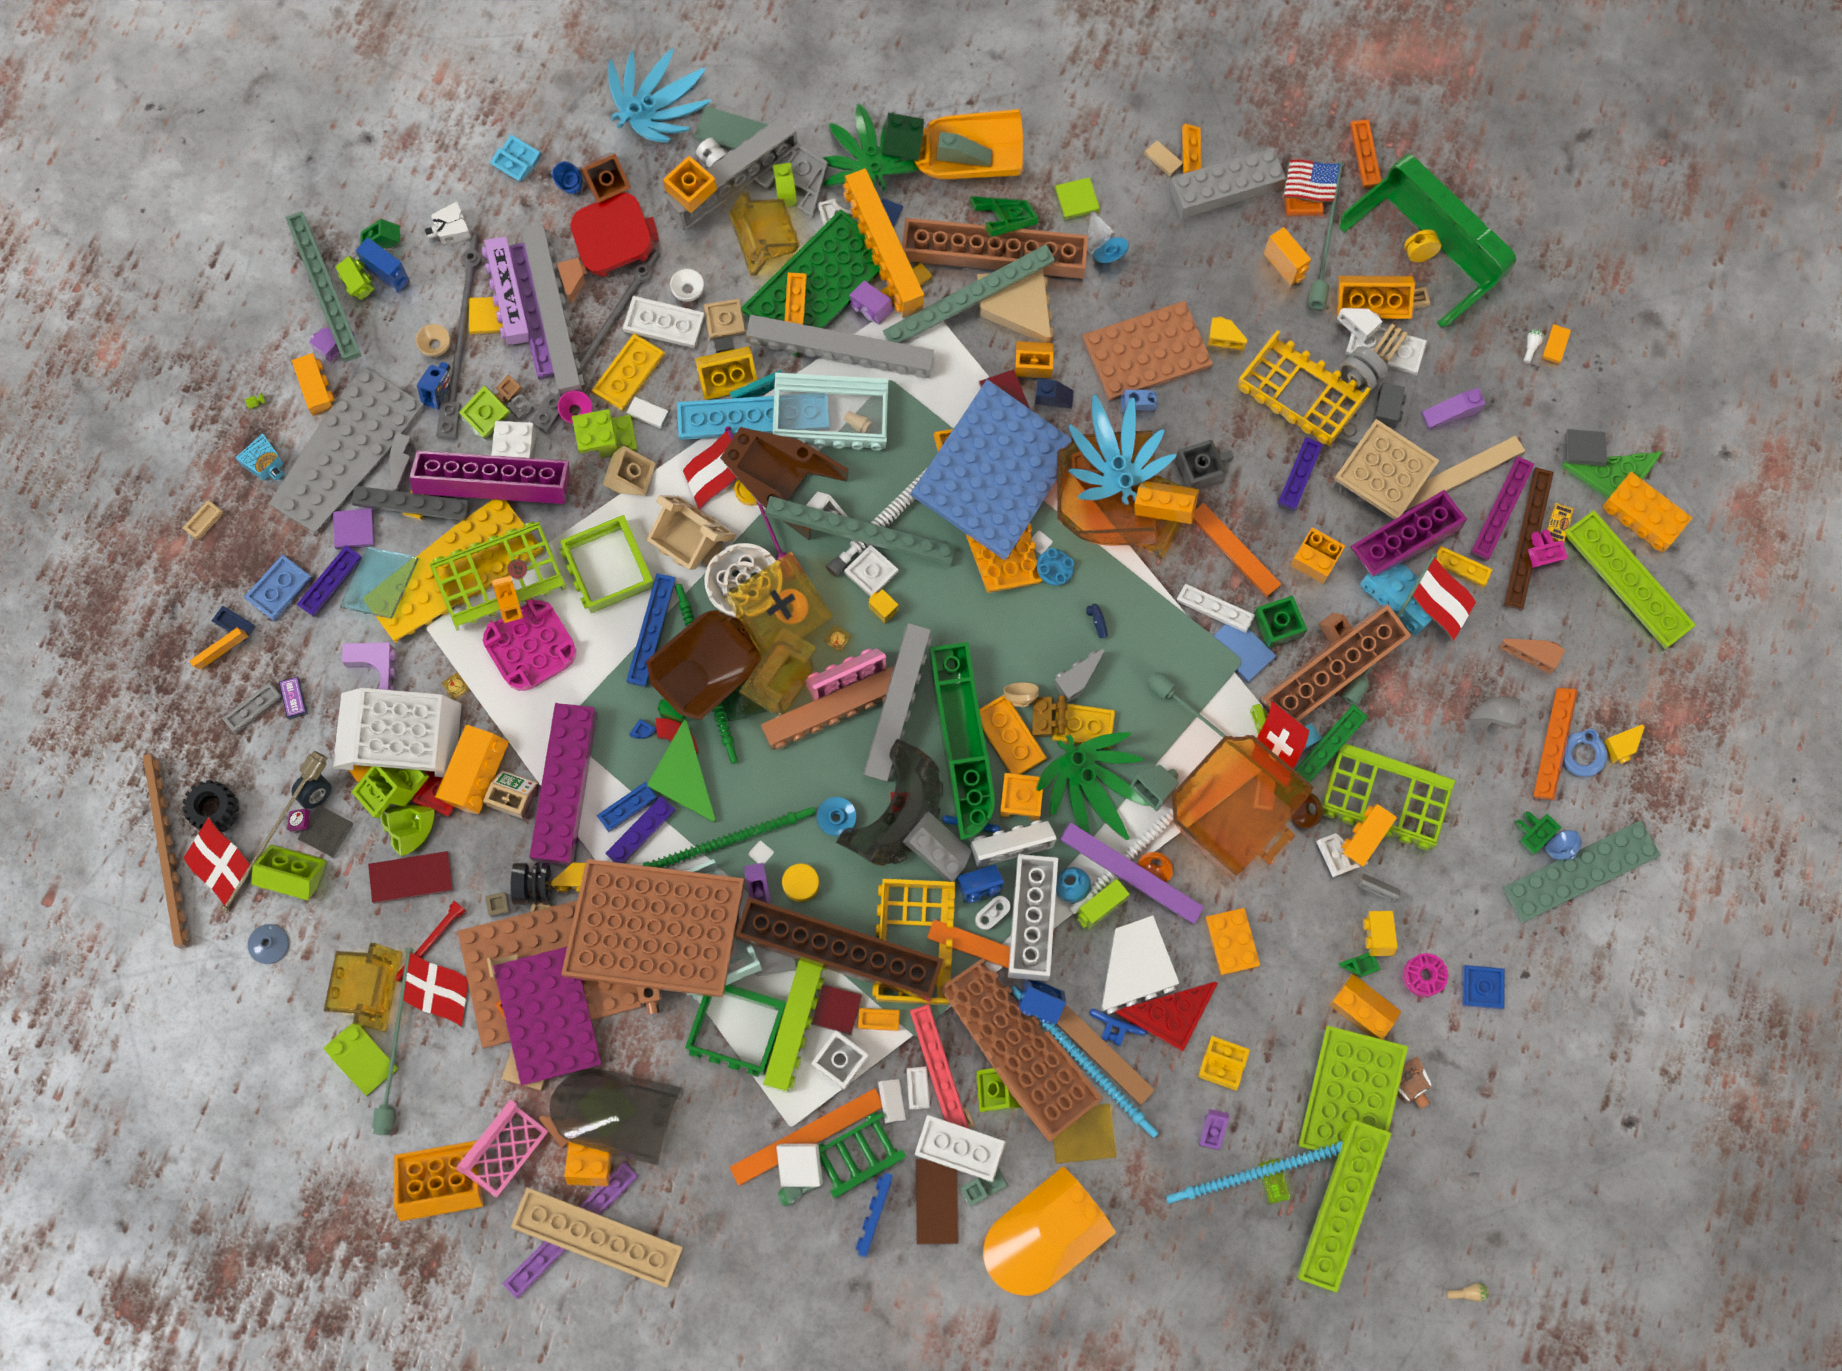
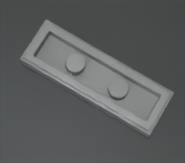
M269 682L222 719L232 732L237 734L280 701L282 696Z

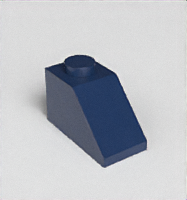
M1038 378L1035 405L1072 409L1074 390L1057 380Z

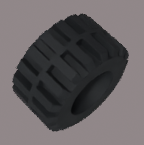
M206 780V784L201 781L198 782L199 786L193 785L191 787L192 791H187L185 794L187 799H183L182 802L186 805L182 807V811L186 813L184 815L190 824L201 830L209 817L202 815L203 805L211 798H219V808L214 814L210 815V818L218 830L225 831L228 824L231 826L234 823L232 819H237L238 816L235 811H239V806L236 805L239 802L235 794L218 781Z

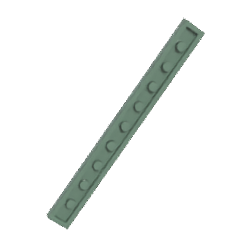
M303 211L285 217L343 362L361 357L362 355Z
M1044 245L883 330V334L887 341L903 343L1055 263V259L1047 245Z
M772 496L769 497L765 513L767 517L950 566L952 563L955 546Z

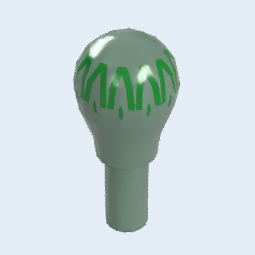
M816 1187L782 1188L777 1195L778 1202L783 1206H790L802 1194Z

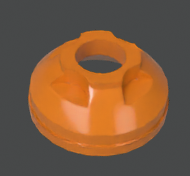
M1149 852L1140 857L1137 865L1164 882L1170 880L1173 873V864L1167 856L1158 852ZM1159 859L1162 865L1156 866L1151 860Z

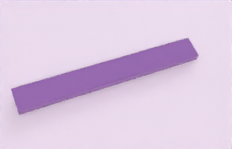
M525 242L508 246L538 380L555 376Z
M1071 822L1059 839L1191 924H1195L1204 906Z
M624 1161L610 1175L609 1186H599L579 1207L601 1215L639 1176ZM544 1241L502 1284L518 1299L567 1249Z

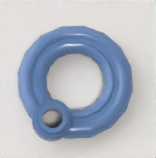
M1587 729L1573 733L1568 737L1563 765L1576 776L1589 777L1596 775L1604 768L1607 762L1608 752L1606 745L1596 730ZM1586 735H1590L1592 740L1588 741ZM1584 743L1591 745L1595 749V760L1590 765H1580L1573 759L1572 752L1577 744Z

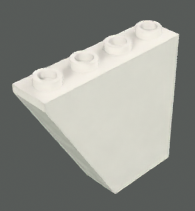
M1154 916L1116 928L1113 933L1101 1012L1112 1014L1121 1006L1126 1005L1129 1007L1138 1004L1140 999L1145 998L1148 1001L1156 998L1157 993L1164 991V994L1175 991L1179 981Z

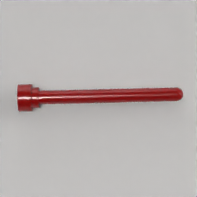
M453 901L449 906V913L414 955L421 958L454 918L462 916L466 910L456 901ZM405 965L395 975L397 982L403 980Z

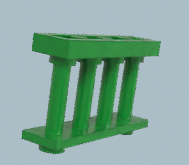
M874 1112L866 1117L867 1121L825 1146L823 1143L818 1145L820 1161L833 1183V1189L830 1193L834 1200L906 1158L902 1149L900 1151L897 1148L894 1149L879 1121L884 1118L882 1113L877 1114V1112ZM871 1125L887 1152V1158L881 1162L875 1158L861 1132ZM852 1136L857 1140L869 1162V1169L863 1172L861 1169L858 1170L843 1141ZM835 1146L851 1173V1179L846 1182L839 1179L825 1153Z

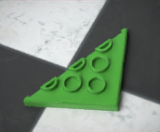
M1657 451L1655 453L1607 457L1606 466L1564 462L1561 467L1609 499L1630 472H1633L1643 480L1663 452Z
M684 720L649 780L647 787L714 823L713 809L687 721Z

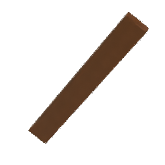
M1535 467L1533 470L1503 603L1505 607L1520 611L1524 609L1533 568L1528 549L1535 547L1532 543V533L1541 532L1554 474L1553 471Z

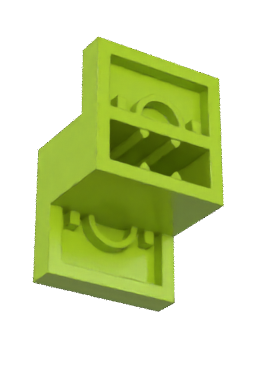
M606 409L572 416L579 454L598 450L602 459L612 457L613 453L622 446L635 452L638 451L631 414L612 418L610 410Z
M371 766L352 790V794L374 818L379 819L390 804L405 807L429 776L423 770Z

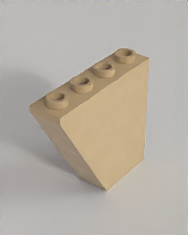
M1039 270L979 302L980 316L1035 341L1050 343V339L1054 337L1053 327L1049 325V321H1052L1051 310H1048L1047 304H1050L1049 293H1046L1045 289L1048 287L1047 276H1044L1043 270ZM977 274V280L989 274Z

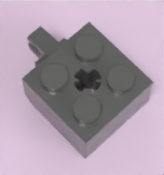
M1208 440L1178 450L1175 459L1187 488L1199 489L1224 481L1227 474L1224 467H1226L1227 463L1232 462L1234 457L1231 451L1224 453L1217 451L1213 440Z

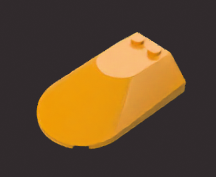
M1020 109L951 115L934 119L927 123L928 126L923 129L918 162L914 161L923 173L938 179L1020 176L1023 172L1024 136ZM940 132L959 134L991 149L990 167L936 160Z
M1063 1166L992 1225L984 1242V1263L990 1277L1005 1291L1016 1295H1035L1054 1285L1112 1237L1116 1231L1079 1181Z

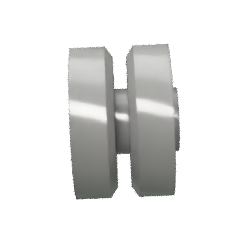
M1364 346L1357 347L1350 357L1346 358L1339 366V371L1345 382L1356 381V389L1362 393L1367 387L1371 389V392L1377 383H1380L1388 374L1387 366L1382 358L1373 350Z

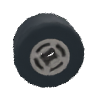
M320 774L317 780L306 781L296 800L305 809L315 808L327 799L331 792V784ZM299 777L291 789L292 796L302 782V777Z

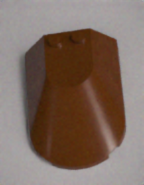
M718 610L705 612L646 661L651 684L678 714L702 720L757 670L761 661L759 639L745 620L726 615Z

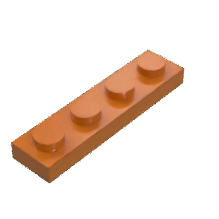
M1369 120L1351 121L1350 129L1362 188H1374L1381 182V176Z

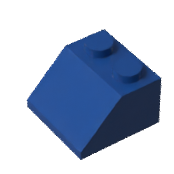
M1026 979L1018 1002L1019 1009L1025 1015L1040 1017L1039 1019L1044 1023L1051 1024L1052 1022L1057 1024L1066 1004L1065 992L1041 981Z

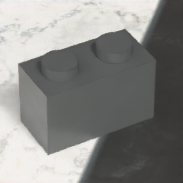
M1382 383L1378 393L1373 422L1377 419L1392 428H1395L1396 424L1401 422L1403 417L1401 405L1404 406L1407 396L1404 394L1405 387Z

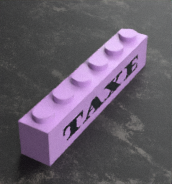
M500 237L484 240L485 247L482 248L483 258L488 260L485 266L487 275L491 274L492 278L489 279L490 289L495 291V295L492 296L494 307L498 306L499 308L496 315L498 323L502 322L503 326L500 328L501 338L506 340L507 345L529 342L528 329L507 238Z

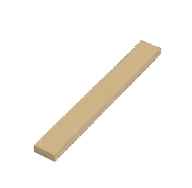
M1514 436L1427 479L1403 513L1413 509L1443 490L1447 492L1524 454L1525 449L1518 438Z

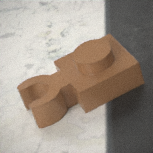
M508 374L496 387L499 392L494 395L505 404L506 399L511 402L523 388Z

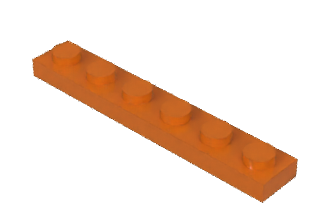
M1556 689L1533 794L1535 799L1555 801L1578 695L1576 689Z

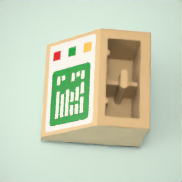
M501 770L490 783L483 802L487 807L524 820L539 783Z

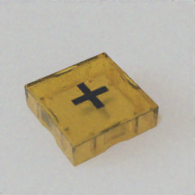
M792 552L787 553L723 595L736 617L748 630L751 640L765 661L771 659L834 617Z

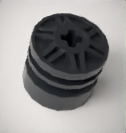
M528 863L513 864L510 884L513 905H528L530 896H532L535 905H539L540 899L543 905H549L553 890L551 886L553 877L549 863H543L541 868L539 863H535L532 872H530Z

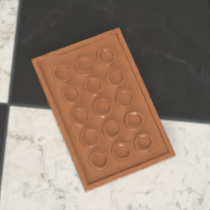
M1186 301L1082 334V340L1108 401L1120 398L1124 390H1145L1211 368L1213 365Z

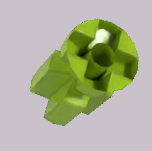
M259 393L258 398L255 395L245 398L246 406L249 409L259 406V402L262 404L266 403L262 393Z

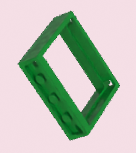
M730 984L725 986V995L778 1011L761 1064L757 1066L696 1046L712 996L703 995L685 1046L689 1055L698 1059L701 1056L707 1057L709 1062L720 1065V1062L726 1063L728 1068L736 1071L742 1068L748 1070L747 1074L759 1077V1074L765 1075L786 1002Z

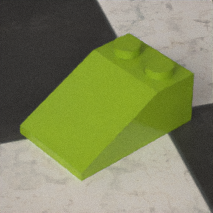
M356 1020L323 1047L331 1059L365 1096H368L388 1079L389 1056L362 1024ZM395 1064L393 1074L399 1069Z

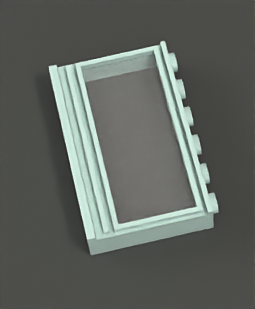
M775 373L773 434L797 439L807 445H814L819 448L833 446L838 449L844 447H852L857 450L871 448L876 451L885 449L887 443L888 379Z

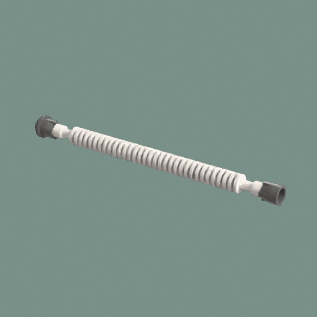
M925 471L905 488L871 524L886 528L903 510L907 509L916 500L909 494ZM855 540L851 541V547L846 552L836 556L826 565L827 570L834 577H837L851 561V557L856 552L859 554L863 552L862 550H865L869 544Z

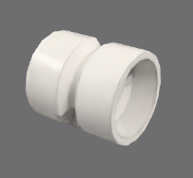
M708 138L698 146L696 155L704 163L706 162L709 168L716 160L725 157L727 152L720 148V145L713 138Z

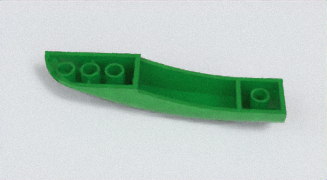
M969 642L929 648L937 712L960 840L970 838L979 833L991 819L995 805L989 756L980 717Z

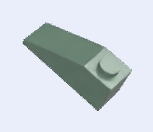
M940 132L936 160L990 167L991 149L959 134Z

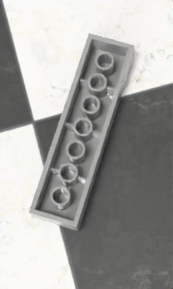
M781 116L778 119H774L766 128L757 131L752 138L744 140L739 147L730 150L725 157L716 160L706 171L716 179L717 190L692 213L669 195L667 203L670 216L684 231L754 181V177L798 143L797 132L784 116Z

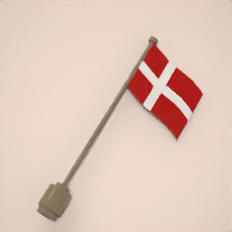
M313 751L312 754L307 756L299 769L302 773V782L251 864L239 848L217 829L210 816L204 823L183 858L192 872L214 891L223 903L221 907L223 911H229L231 902L251 872L253 864L261 856L306 781L317 780L322 773L328 759L323 754Z

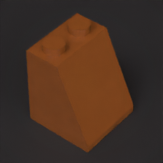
M613 152L578 167L597 203L631 188L620 162Z

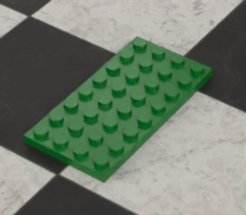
M840 209L741 307V311L749 318L750 315L785 321L788 273L806 274L803 325L824 329L851 302L849 295L863 281L870 283L880 271L879 266L873 262L872 250H868L866 247V238L864 233H860L858 223ZM797 352L790 354H792L796 358L800 353Z

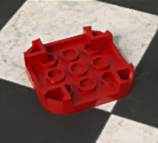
M619 193L599 203L595 202L578 210L571 219V231L582 263L589 272L601 277L608 276L607 272L638 259L643 262L648 259L647 255L650 253L652 246H654V240L650 234L642 207L636 197L630 193Z

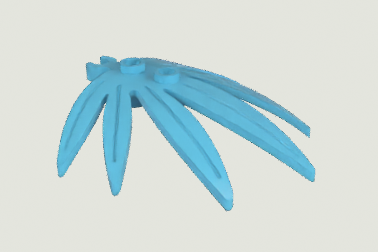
M671 48L653 67L640 86L636 96L633 97L635 82L634 52L631 51L626 64L623 93L617 71L612 59H610L608 63L609 87L612 98L621 112L614 113L611 120H620L617 123V128H622L624 123L628 121L638 134L649 140L664 143L670 142V138L658 132L682 133L689 131L690 127L654 121L680 118L710 104L711 99L661 110L688 92L704 74L705 68L688 74L650 95L669 65L674 49Z
M1095 394L1092 396L1093 427L1105 462L1092 444L1072 424L1068 427L1079 450L1095 468L1103 473V476L1083 469H1069V473L1083 482L1102 486L1081 492L1078 495V499L1099 500L1122 491V502L1127 505L1129 504L1127 500L1129 495L1132 496L1134 501L1136 500L1137 494L1132 491L1131 486L1142 483L1159 473L1176 457V454L1158 458L1142 469L1155 452L1163 437L1165 430L1161 429L1147 440L1138 452L1134 463H1131L1135 442L1136 410L1135 399L1130 398L1122 421V455H1120L1110 421Z

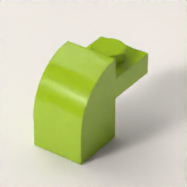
M791 162L773 165L779 208L797 206Z

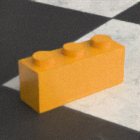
M311 353L291 360L305 402L312 416L329 411L335 399L332 391L327 389L329 382L326 375H322L321 370L324 367L320 358L316 359L315 355Z
M1374 804L1373 807L1371 805L1368 806L1363 814L1366 817L1362 823L1358 822L1352 830L1354 832L1351 839L1347 838L1341 846L1343 849L1341 854L1360 867L1366 864L1397 818L1378 804Z

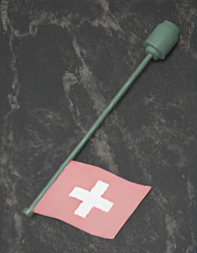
M1156 671L1150 677L1147 684L1153 692L1163 700L1166 697L1169 699L1172 696L1285 787L1286 792L1289 793L1293 786L1289 784L1292 774L1309 737L1310 730L1272 700L1268 717L1257 736L1251 756L1174 694L1176 684L1165 675L1159 674Z

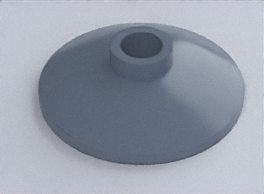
M273 924L258 927L252 932L248 940L249 954L255 961L261 964L278 962L284 957L289 946L286 932ZM268 939L269 944L263 946V942Z

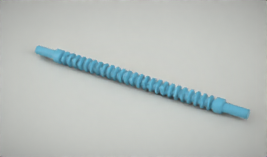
M1014 985L1011 988V993L1019 1000L1022 992ZM1035 1016L1042 1023V1028L1045 1027L1046 1031L1048 1030L1063 1045V1048L1067 1049V1053H1071L1070 1057H1075V1062L1079 1061V1066L1082 1065L1083 1070L1086 1069L1088 1071L1087 1074H1091V1078H1095V1082H1099V1086L1104 1087L1103 1091L1107 1090L1108 1095H1112V1100L1116 1099V1104L1119 1103L1121 1105L1120 1108H1124V1112H1128V1116L1133 1117L1132 1120L1135 1124H1140L1152 1138L1159 1133L1145 1119V1114L1142 1111L1138 1112V1107L1134 1108V1103H1129L1130 1099H1125L1126 1095H1122L1121 1090L1118 1091L1117 1086H1113V1082H1109V1078L1104 1077L1105 1073L1101 1074V1069L1097 1070V1065H1092V1060L1088 1061V1056L1085 1057L1084 1052L1081 1053L1079 1051L1080 1048H1076V1044H1072V1040L1067 1039L1068 1035L1064 1036V1031H1059L1060 1027H1055L1054 1023H1044L1039 1019L1040 1017Z
M1343 1141L1337 1142L1335 1146L1331 1144V1147L1326 1145L1325 1149L1320 1147L1319 1151L1314 1149V1152L1309 1151L1308 1154L1303 1152L1302 1156L1297 1154V1157L1292 1156L1291 1159L1286 1157L1285 1161L1280 1159V1162L1275 1161V1164L1271 1162L1268 1166L1263 1164V1167L1258 1166V1169L1253 1167L1251 1171L1247 1169L1245 1173L1241 1171V1174L1235 1173L1234 1176L1230 1174L1228 1178L1224 1176V1179L1218 1178V1181L1213 1179L1211 1183L1207 1181V1184L1201 1183V1186L1196 1184L1194 1188L1192 1186L1186 1187L1184 1191L1167 1195V1202L1170 1204L1187 1198L1192 1200L1197 1195L1201 1197L1203 1193L1204 1195H1207V1192L1212 1194L1213 1190L1218 1192V1189L1224 1190V1187L1229 1189L1230 1185L1235 1187L1236 1183L1241 1185V1182L1246 1183L1247 1180L1252 1182L1253 1178L1258 1180V1177L1263 1178L1264 1175L1269 1177L1270 1173L1275 1175V1172L1280 1173L1281 1170L1286 1172L1287 1168L1292 1170V1167L1297 1168V1165L1301 1167L1304 1163L1309 1165L1310 1161L1314 1163V1160L1320 1161L1321 1158L1326 1160L1327 1156L1329 1158L1332 1157L1331 1155L1337 1156Z

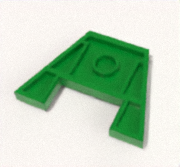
M970 196V204L974 211L993 210L999 220L986 222L985 229L990 237L1038 224V216L1028 200Z

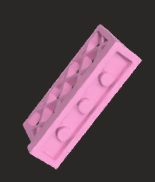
M511 1099L456 1168L461 1174H466L495 1198L498 1197L548 1133V1130L516 1106L517 1104ZM515 1114L523 1118L524 1126L512 1127V1117ZM536 1128L542 1134L538 1139L529 1140L527 1129ZM524 1129L525 1140L514 1142L513 1131ZM510 1131L511 1142L499 1143L500 1132ZM526 1144L527 1153L516 1156L515 1145ZM511 1146L513 1157L501 1158L500 1147ZM497 1147L498 1158L486 1160V1150ZM513 1160V1171L503 1173L502 1161ZM498 1162L500 1173L488 1174L487 1163ZM484 1164L485 1175L477 1176L470 1170L474 1165ZM500 1177L501 1186L497 1191L489 1185V1178Z

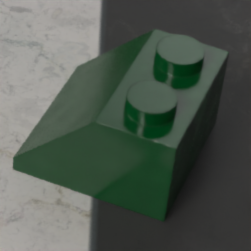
M888 112L884 125L882 156L918 162L923 138L924 119Z

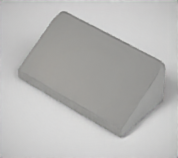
M1362 874L1358 883L1359 888L1393 903L1399 899L1400 890L1398 888Z

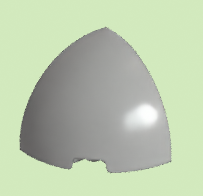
M1509 696L1488 699L1474 709L1467 722L1487 728L1493 722L1511 729L1517 720L1520 700Z

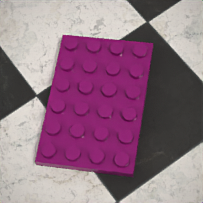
M567 947L493 966L521 1086L602 1065L582 979L567 978L561 975Z

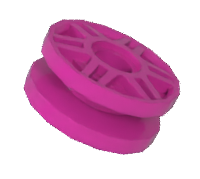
M1430 953L1419 954L1408 960L1402 973L1403 982L1408 991L1420 997H1430L1442 991L1447 984L1449 976L1447 966L1443 960ZM1422 970L1428 972V980L1423 979L1421 975Z

